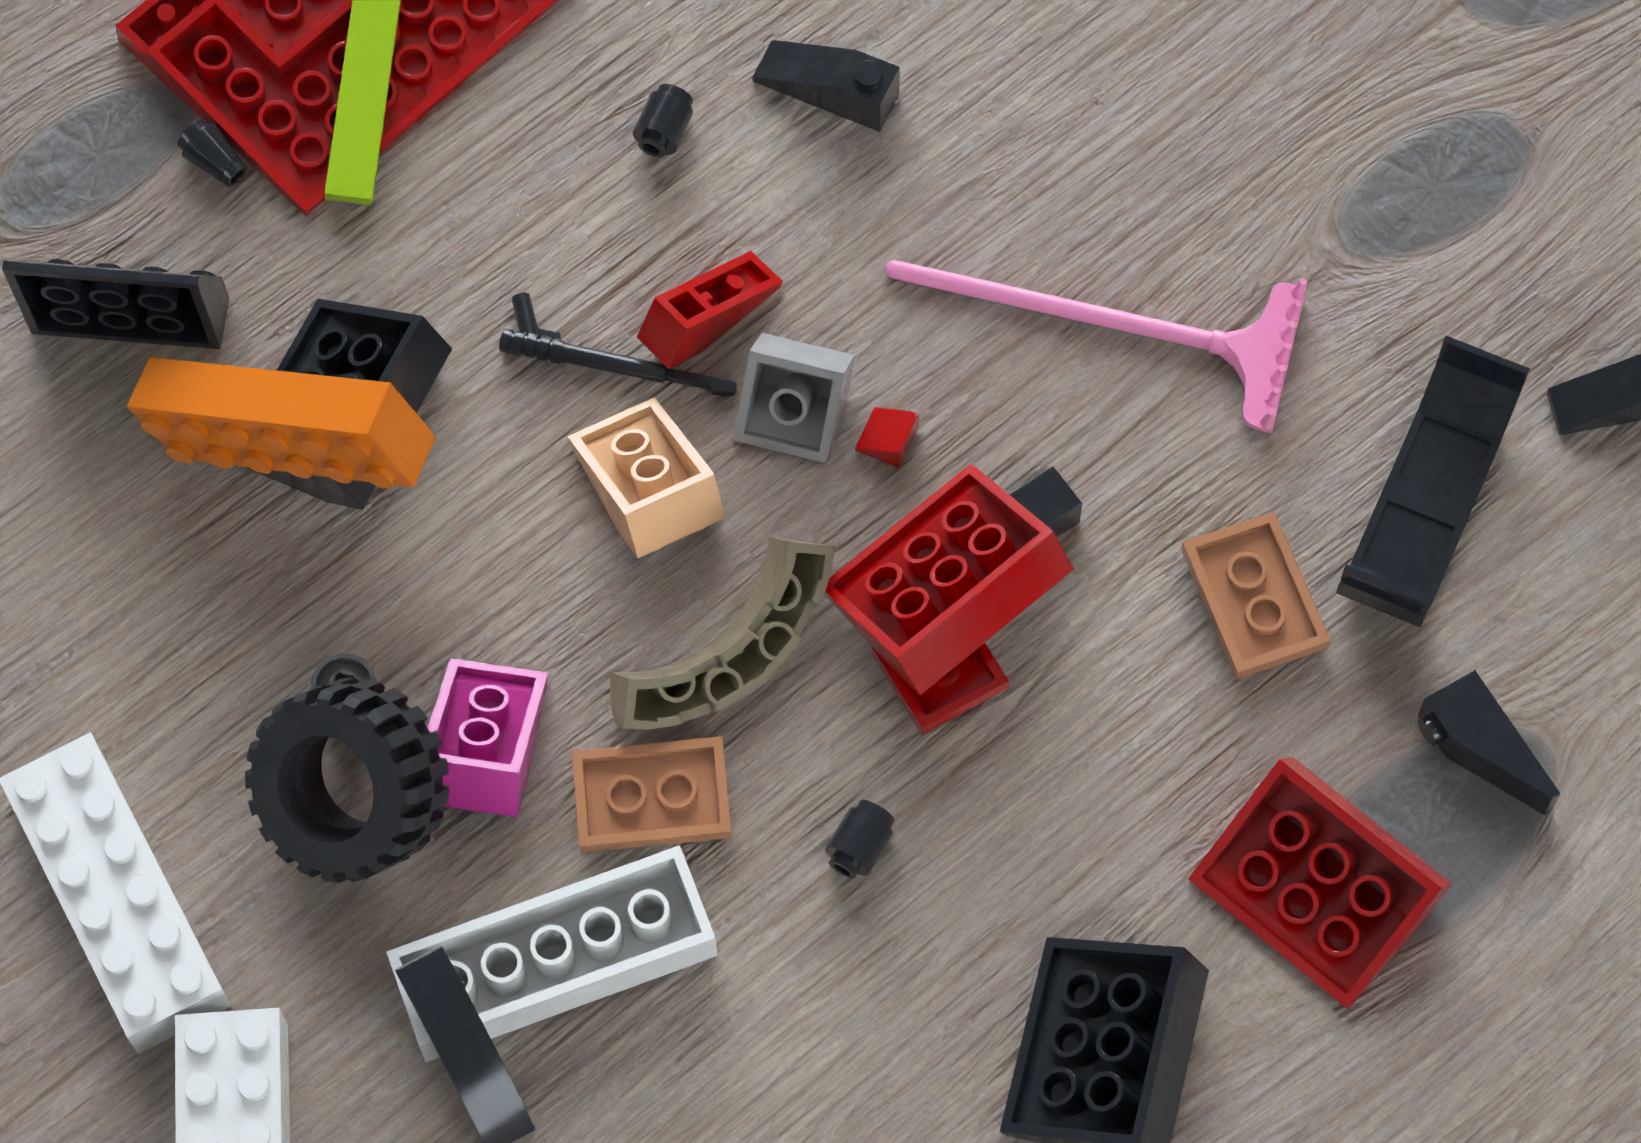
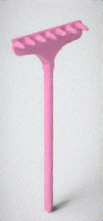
M898 260L887 262L884 268L885 274L891 279L1209 350V353L1220 355L1233 366L1244 385V404L1242 409L1244 423L1253 429L1271 434L1307 285L1306 279L1303 278L1296 285L1285 282L1278 283L1272 288L1269 301L1259 320L1245 329L1229 332L1214 329L1213 332Z

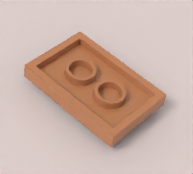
M1275 511L1182 542V553L1236 680L1329 649L1331 640Z
M723 736L572 751L578 838L581 853L732 838Z

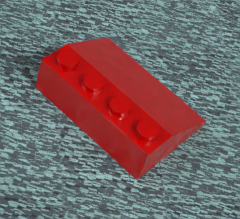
M970 463L831 576L825 590V595L889 667L921 696L1073 571L1074 568L1055 533Z
M1294 757L1278 760L1188 878L1347 1009L1354 1004L1414 934L1453 885Z

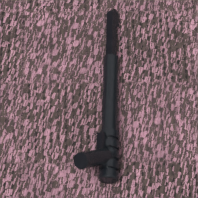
M518 293L511 299L519 331L514 333V330L503 329L499 342L500 352L509 353L511 351L514 355L522 356L524 354L528 358L534 359L537 357L538 360L543 361L550 359L552 363L561 364V362L660 383H664V381L711 390L713 395L734 396L737 393V384L733 381L672 368L668 369L663 363L567 344L564 340H560L561 334L559 332L538 328L529 293Z

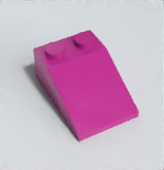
M450 658L428 725L430 732L436 730L442 742L441 745L437 746L440 758H447L449 774L443 776V785H449L448 803L443 805L444 807L518 817L528 781L548 673Z

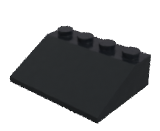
M51 259L48 262L3 261L2 271L31 334L221 349L229 303V295L222 276H216L211 272L195 270L189 274L172 273L163 268L153 266L145 267L142 270L123 269L111 263H98L95 266L74 265L72 262L63 259Z
M317 299L277 371L389 382L417 413L452 348L421 315ZM274 470L269 474L259 473L327 503L361 510L365 507L376 487L370 482L352 480L351 483L345 484L329 477L315 475L304 479L294 476L289 472Z
M1046 937L999 1132L1006 1136L1035 1143H1170L1209 969L1185 947Z

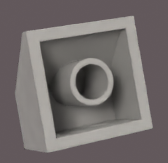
M761 333L749 351L733 441L827 463L847 400L855 355Z

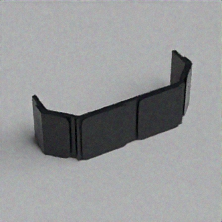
M1445 336L1419 408L1350 566L1345 565L1336 591L1337 594L1421 628L1497 453L1530 368Z

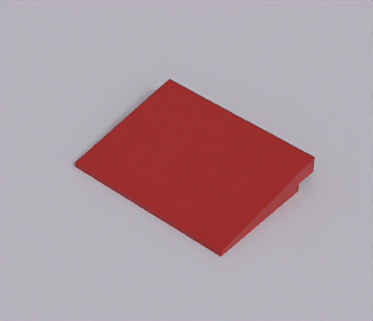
M145 0L115 25L118 41L200 118H203L208 123L214 122L230 145L306 217L325 201V188L353 0ZM401 0L380 153L560 0Z

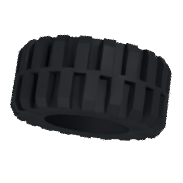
M344 678L299 693L295 697L284 700L272 709L271 716L264 718L256 729V737L259 740L250 743L247 761L252 763V768L245 771V788H249L252 791L253 799L248 801L252 816L258 815L263 826L258 830L266 842L272 840L277 845L278 849L275 853L287 864L296 861L299 863L297 870L312 878L321 874V878L324 881L341 883L347 879L351 882L367 879L409 859L410 855L422 850L430 841V833L438 830L443 820V811L438 808L448 803L449 785H443V776L448 775L449 770L447 758H440L437 746L441 745L442 742L436 730L430 732L424 722L428 717L418 706L408 707L406 705L408 697L395 688L384 692L385 686L382 682L371 679L360 682L356 678ZM329 737L337 739L352 748L367 767L373 786V805L367 822L357 820L346 814L336 805L327 791L322 775V754Z

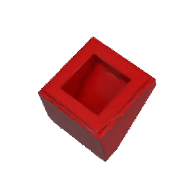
M874 407L855 447V451L900 468L919 428V414L905 410Z

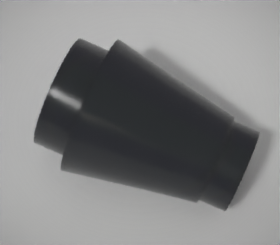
M203 118L194 121L184 130L177 141V146L182 150L183 158L220 182H223L227 187L236 184L247 171V166L242 162L239 155L214 122L208 123Z

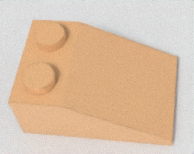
M655 397L568 436L573 451L616 529L637 558L655 552L668 544L694 532L701 531L707 526L726 518L714 473Z

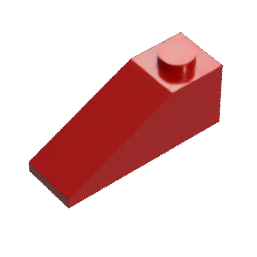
M749 251L654 297L637 338L670 369L703 352L780 289L783 281L752 251Z

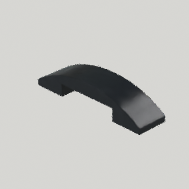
M439 946L395 969L482 1142L512 1143L533 1132L535 1127L443 947Z

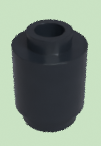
M661 84L657 91L650 93L633 130V137L643 152L654 157L671 155L676 152L693 115L691 107L693 98L688 92L672 84Z
M862 799L856 807H850L825 848V852L831 858L829 865L838 873L854 879L857 874L868 876L893 835L891 827L895 822L894 817L881 806L868 800Z

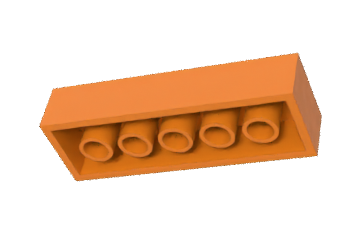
M149 357L126 406L141 422V428L148 434L155 436L166 448V454L180 463L191 464L193 461L208 462L223 469H230L232 465L249 467L254 471L269 474L272 470L282 471L304 479L310 478L311 475L323 476L345 484L351 483L352 480L364 481L386 489L392 488L393 485L415 487L436 438L429 427L389 382Z

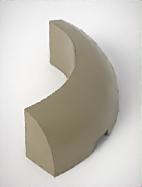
M769 537L766 558L752 594L731 624L714 640L690 656L667 666L637 672H611V709L616 724L621 729H656L683 724L684 721L698 718L707 713L721 711L744 698L764 683L786 661L800 643L802 631L810 620L815 607H819L831 574L836 546Z

